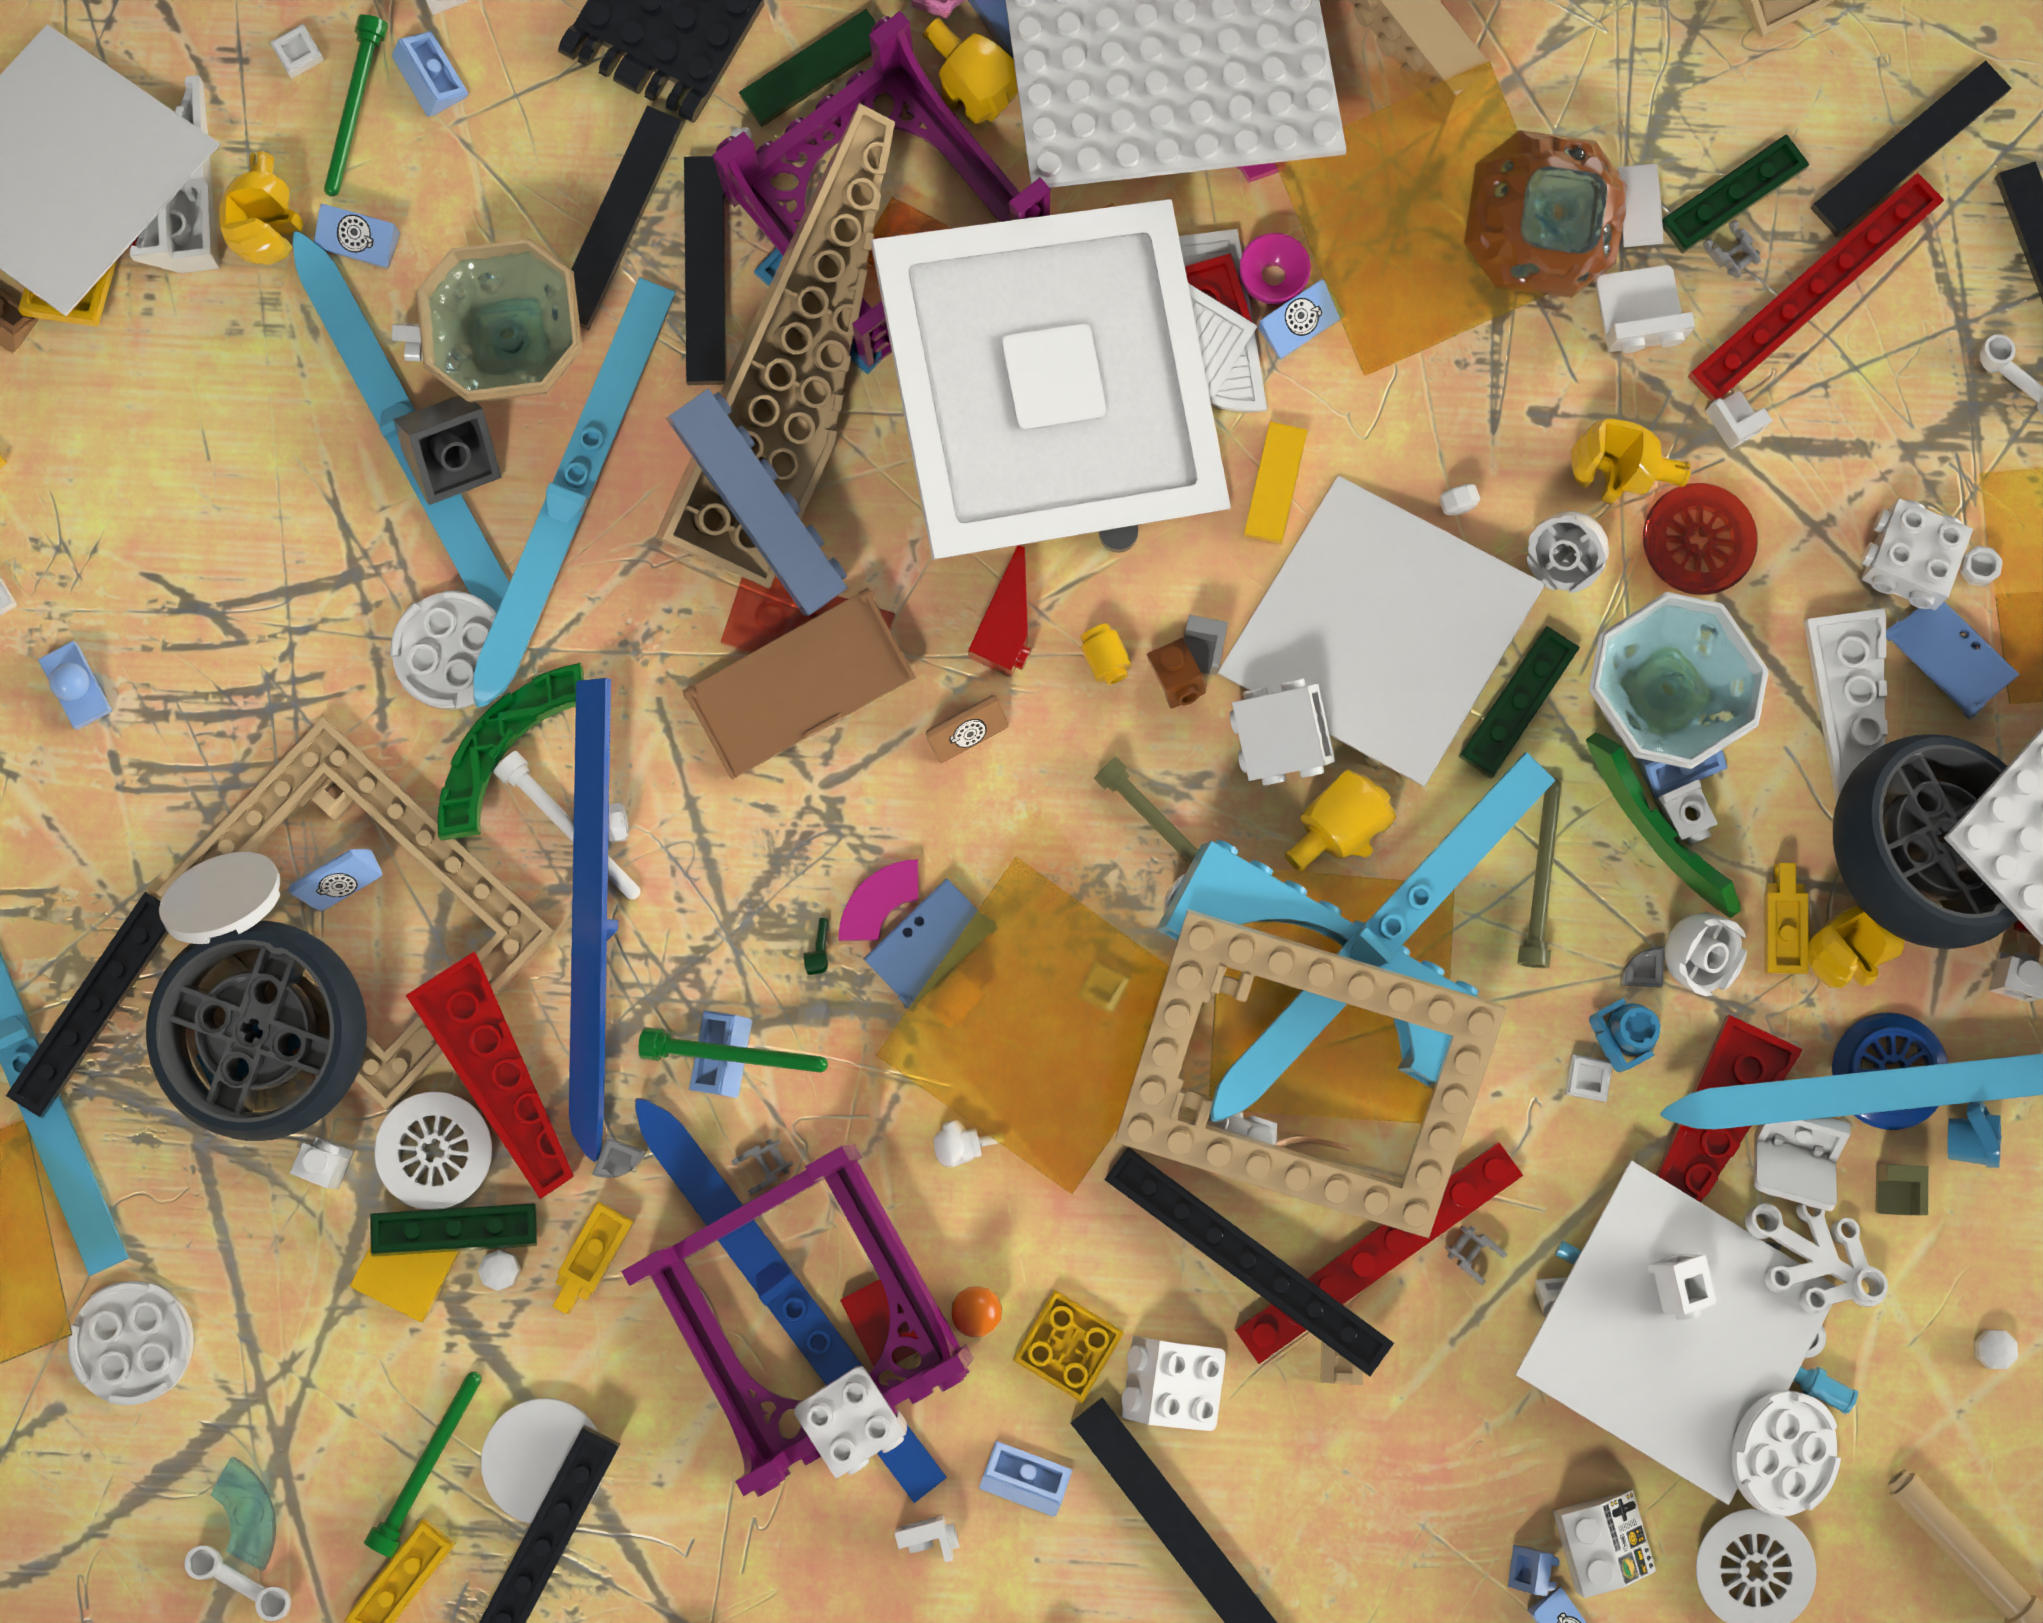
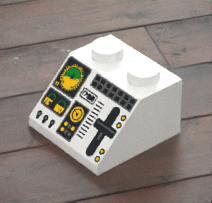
M1632 1489L1553 1510L1575 1592L1583 1598L1624 1588L1656 1572Z

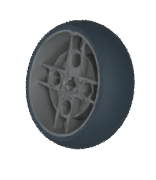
M1937 734L1913 735L1889 742L1874 750L1852 771L1838 797L1833 817V847L1836 862L1846 887L1858 905L1871 919L1893 935L1921 946L1956 949L1989 941L2003 933L2018 920L2012 911L1944 838L2008 767L1999 758L1980 746L1957 737ZM1885 800L1888 807L1886 808L1883 814V804ZM1931 900L1940 901L1942 906L1932 902Z
M260 921L238 934L237 930H233L229 933L210 938V942L207 944H189L169 964L158 981L152 995L146 1022V1042L150 1064L161 1089L170 1102L183 1115L200 1127L215 1134L245 1141H266L290 1136L313 1125L327 1115L342 1100L353 1084L361 1067L367 1040V1020L363 998L355 978L344 961L323 941L308 932L291 925L273 921ZM260 949L253 970L234 974L222 981L211 991L198 987L205 976L225 958L241 951ZM305 969L313 977L323 994L329 1014L330 1035L318 1031V1020L314 1006L306 993L299 987ZM270 981L277 987V996L271 1003L264 994L265 987ZM219 1006L223 1008L226 1015L225 1022L221 1027L216 1025L213 1018L214 1012ZM253 1024H258V1028L263 1030L262 1037H257V1033L252 1030ZM186 1027L195 1030V1040L200 1057L206 1067L215 1075L210 1090L201 1081L191 1062L187 1048ZM292 1034H296L301 1042L300 1050L296 1055L292 1054L288 1049V1040ZM242 1058L249 1065V1074L244 1080L237 1074V1064ZM302 1070L317 1075L310 1087L290 1104L272 1111L253 1112L260 1091H268L280 1087L296 1077Z

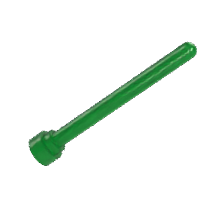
M358 15L355 26L356 40L360 44L324 186L325 193L330 197H335L340 192L374 49L380 46L381 41H385L389 26L386 21L371 15Z
M645 1027L642 1030L638 1045L639 1056L645 1060L659 1061L661 1058H667L671 1054L818 1073L824 1072L828 1067L826 1058L822 1056L671 1038L670 1034H666L663 1029Z
M473 1371L466 1375L384 1522L380 1521L377 1527L370 1529L363 1543L372 1550L386 1557L393 1558L401 1543L398 1540L401 1535L399 1528L481 1384L482 1378L478 1372Z

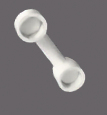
M2001 334L1989 337L1980 349V361L1983 367L1991 373L2000 372L2037 402V409L2043 414V386L2011 361L2015 356V345L2012 340Z
M197 1546L186 1555L184 1565L189 1576L198 1580L215 1578L255 1601L256 1611L262 1619L277 1621L288 1614L291 1608V1597L284 1588L263 1587L224 1564L222 1555L215 1548Z

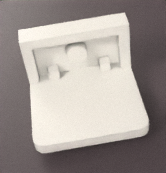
M1668 265L1604 274L1596 280L1595 286L1608 352L1622 351L1623 353H1632L1643 350L1648 346H1676L1682 344L1695 328L1692 312L1681 313L1674 271Z
M1828 1117L1759 1125L1754 1135L1755 1188L1771 1196L1781 1197L1813 1208L1832 1211L1837 1203L1836 1162L1851 1134L1850 1123Z
M1132 1336L1131 1348L1127 1356L1128 1372L1126 1387L1122 1394L1123 1409L1121 1418L1148 1425L1203 1431L1214 1430L1217 1425L1226 1359L1224 1350Z
M862 1366L854 1367L798 1403L794 1410L796 1418L836 1479L846 1472L852 1475L861 1470L869 1463L868 1458L882 1450L883 1453H886L903 1442V1436L906 1435L907 1422L899 1409L897 1414L893 1413L874 1381Z

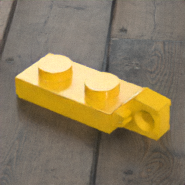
M1779 862L1774 864L1773 883L1766 884V893H1764V974H1808V893H1805L1804 884H1796V863Z
M598 1201L557 1272L559 1276L555 1284L561 1286L562 1289L552 1307L569 1315L579 1297L585 1301L589 1300L592 1293H595L635 1221Z

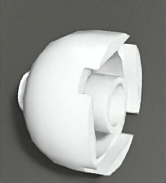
M1577 511L1559 512L1543 520L1530 535L1527 563L1534 577L1545 583V587L1554 591L1558 588L1564 591L1570 590L1568 593L1578 592L1591 586L1603 572L1609 555L1608 538L1601 525L1589 515Z
M1704 912L1685 917L1670 932L1665 944L1664 957L1670 974L1682 986L1700 995H1713L1710 992L1717 988L1725 990L1739 976L1745 963L1747 950L1741 948V937L1746 938L1745 932L1738 923L1716 914Z

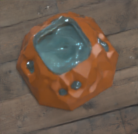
M1518 130L1475 164L1464 245L1495 288L1572 298L1615 265L1623 222L1626 216L1628 186L1596 141ZM1555 204L1560 205L1563 209V215L1560 219H1557L1554 215L1553 209Z

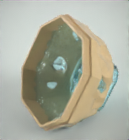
M531 239L452 248L416 291L424 369L470 403L547 394L582 350L574 271ZM514 332L511 338L503 339L507 333Z

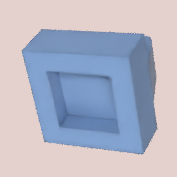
M1513 1545L1508 1587L1534 1595L1547 1596L1548 1591L1555 1590L1557 1583L1549 1580L1551 1566H1559V1559L1553 1556L1552 1553L1526 1546Z

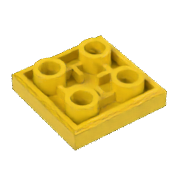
M1054 1289L1014 1356L1013 1361L1083 1403L1125 1332Z

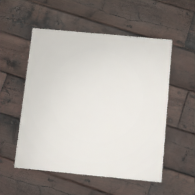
M47 24L0 74V270L67 316L220 146V143Z
M1338 475L1222 664L1218 674L1247 690L1266 687L1268 694L1281 692V683L1304 679L1306 686L1318 684L1330 736L1425 787L1545 587V583Z
M1631 1160L1515 1375L1729 1505L1738 1488L1732 1469V1446L1735 1433L1742 1418L1750 1407L1762 1397L1776 1391L1789 1390L1832 1304L1828 1305L1821 1312L1809 1314L1800 1305V1295L1803 1291L1813 1287L1826 1290L1836 1287V1285L1823 1277H1817L1795 1283L1789 1289L1779 1293L1769 1290L1764 1280L1765 1274L1769 1269L1776 1266L1789 1268L1800 1265V1263L1761 1239L1754 1237L1748 1231ZM1676 1254L1705 1255L1716 1304L1700 1309L1701 1315L1691 1319L1678 1320L1676 1314L1663 1313L1654 1273H1649L1647 1264ZM1776 1272L1774 1276L1775 1281L1782 1286L1784 1283L1783 1277ZM1811 1294V1304L1818 1307V1298Z

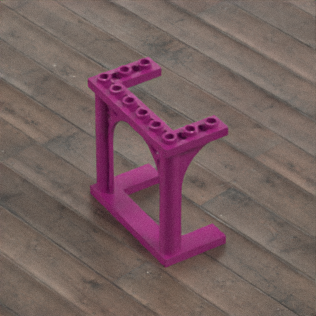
M901 11L891 18L889 16L883 17L873 26L872 33L869 34L873 66L865 72L861 70L853 74L846 82V87L837 94H829L822 98L816 105L815 111L806 118L799 117L787 126L785 134L775 142L767 141L756 151L753 141L743 131L736 137L730 136L724 139L716 148V153L712 155L725 197L734 208L740 204L780 254L784 256L798 227L795 222L801 221L806 210L807 187L816 165L834 145L839 143L857 105L861 103L873 110L875 99L881 94L886 93L894 101L893 111L887 116V118L895 122L894 130L911 133L935 147L998 222L1050 215V188L1043 179L1039 177L1022 192H1019L941 99L913 54L910 22ZM903 104L908 106L906 113L913 116V119L909 121L900 119L903 112ZM832 133L834 135L832 140H824L829 134ZM802 155L808 158L806 164L802 167H796L792 164L798 162ZM788 173L797 177L799 183L796 188L790 191H782L774 188L771 180L778 174ZM794 200L797 203V206L795 210L790 213L787 210L786 203L783 206H781L778 203V201L790 202ZM862 297L859 317L852 323L854 331L852 341L857 346L859 357L869 368L875 364L873 355L876 352L881 351V356L876 361L878 362L892 353L882 301L871 308Z
M855 1144L836 1148L805 1166V1171L675 1245L657 1250L621 1271L629 1286L648 1279L653 1280L730 1422L742 1454L744 1474L735 1482L743 1496L752 1491H755L757 1497L762 1496L779 1486L780 1482L791 1474L788 1468L792 1464L802 1459L806 1466L819 1459L821 1455L802 1426L795 1437L787 1439L782 1436L779 1428L782 1414L789 1409L795 1410L796 1405L803 1400H795L778 1395L766 1389L750 1376L737 1358L684 1259L821 1181L826 1180L876 1270L888 1298L890 1311L888 1338L879 1361L869 1375L893 1413H898L895 1405L909 1398L911 1403L915 1404L934 1392L933 1388L939 1386L940 1390L944 1392L963 1381L964 1377L967 1376L966 1374L970 1372L967 1367L973 1361V1355L966 1344L962 1347L959 1345L858 1163V1160L863 1157ZM898 1304L901 1305L904 1313H899ZM906 1321L909 1326V1333L914 1330L918 1339L911 1336L900 1337L898 1333L899 1326ZM900 1346L914 1348L921 1356V1364L913 1369L903 1368L894 1362L892 1352ZM891 1370L895 1375L906 1379L902 1381L895 1378L886 1381L888 1385H883L879 1380V1376L882 1372ZM749 1389L757 1393L755 1398L753 1397ZM767 1401L772 1402L776 1407L771 1414L769 1423H767L764 1417L768 1412L761 1407V1403Z

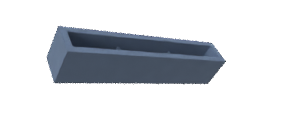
M708 388L666 417V420L802 614L809 616L848 588L843 582L847 575L834 557L828 560L820 547L824 545V542L812 525L805 527L797 516L801 509L789 492L782 494L774 483L778 476L765 458L759 461L751 450L755 443L742 425L736 428L728 417L732 410L724 397L719 392L713 395Z

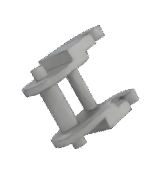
M1733 220L1729 223V228L1739 241L1738 245L1728 252H1722L1719 247L1713 249L1712 240L1707 239L1703 242V246L1719 268L1725 266L1728 270L1727 273L1738 279L1742 275L1741 269L1751 262L1757 265L1761 262V259L1759 257L1760 252L1751 245L1754 241L1745 228L1739 230L1737 227L1739 223L1737 220ZM1741 249L1746 256L1735 263L1731 256Z
M769 1139L766 1141L768 1146L761 1149L757 1145L731 1161L733 1165H737L753 1156L757 1158L765 1172L766 1180L748 1190L750 1195L779 1180L776 1176L778 1173L783 1171L784 1175L790 1172L788 1167L792 1166L793 1162L786 1163L777 1147L781 1143L780 1139L775 1142ZM770 1151L778 1165V1168L772 1172L762 1156Z
M1462 1225L1460 1229L1464 1233L1453 1247L1448 1245L1444 1247L1449 1252L1447 1257L1451 1260L1453 1257H1456L1459 1260L1457 1266L1483 1286L1486 1281L1471 1269V1261L1482 1247L1486 1246L1497 1252L1503 1259L1507 1254L1484 1234L1477 1237L1473 1233L1475 1228L1472 1226L1467 1229ZM1471 1238L1477 1245L1465 1259L1459 1252Z

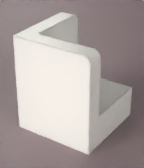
M1740 391L1733 393L1723 400L1722 398L1716 399L1705 411L1729 450L1761 433L1773 421L1765 408L1754 413Z

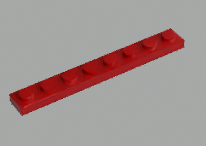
M1917 172L1688 375V378L1711 402L1718 398H1723L1944 202V199Z
M1498 1142L1449 1177L1429 1238L1382 1224L1307 1279L1343 1305L1520 1179L1523 1174L1501 1143ZM1272 1304L1234 1329L1258 1364L1306 1331V1329Z

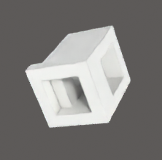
M1699 779L1664 794L1654 801L1659 812L1677 832L1678 836L1675 838V841L1679 843L1686 839L1689 846L1712 836L1709 829L1718 824L1701 790L1702 785ZM1687 807H1692L1697 817L1695 821L1686 818L1685 809Z
M1998 952L1989 991L2025 1002L2043 999V965L2039 963L2040 958L2022 952H2015L2014 955Z
M316 1136L313 1144L302 1143L290 1174L328 1189H339L354 1151Z
M1676 1254L1647 1264L1649 1273H1654L1663 1313L1676 1314L1678 1320L1691 1319L1701 1315L1700 1309L1716 1304L1705 1255Z

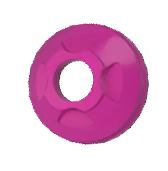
M1283 233L1261 235L1250 242L1243 251L1239 268L1241 281L1246 291L1258 301L1275 305L1286 303L1299 295L1307 285L1311 272L1310 257L1304 246L1292 236ZM1273 265L1281 268L1285 274L1283 282L1278 285L1267 284L1262 278V271L1266 267Z

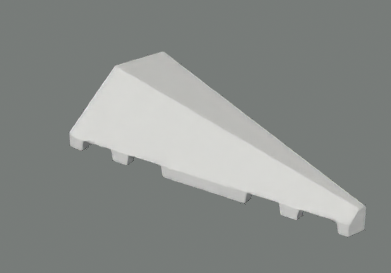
M199 75L186 76L184 82L186 90L181 105L176 106L175 112L208 135L204 83ZM210 157L138 236L136 245L131 246L130 257L133 261L178 273L220 269Z

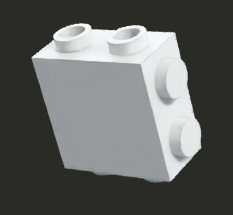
M1899 498L1888 510L1883 508L1876 519L1873 530L1877 531L1878 535L1875 543H1869L1861 559V564L1866 566L1861 580L1871 584L1875 590L1881 593H1893L1908 599L1910 604L1917 608L1936 610L1949 598L1973 528L1963 525L1955 517L1941 516L1926 510L1922 504L1916 501Z
M1304 679L1281 683V692L1268 694L1267 688L1262 687L1244 691V700L1232 702L1233 710L1230 712V722L1234 733L1239 734L1242 748L1238 753L1239 764L1242 771L1247 773L1249 781L1262 779L1263 786L1287 781L1285 773L1295 771L1300 772L1301 778L1325 773L1323 766L1335 762L1318 684L1306 686Z

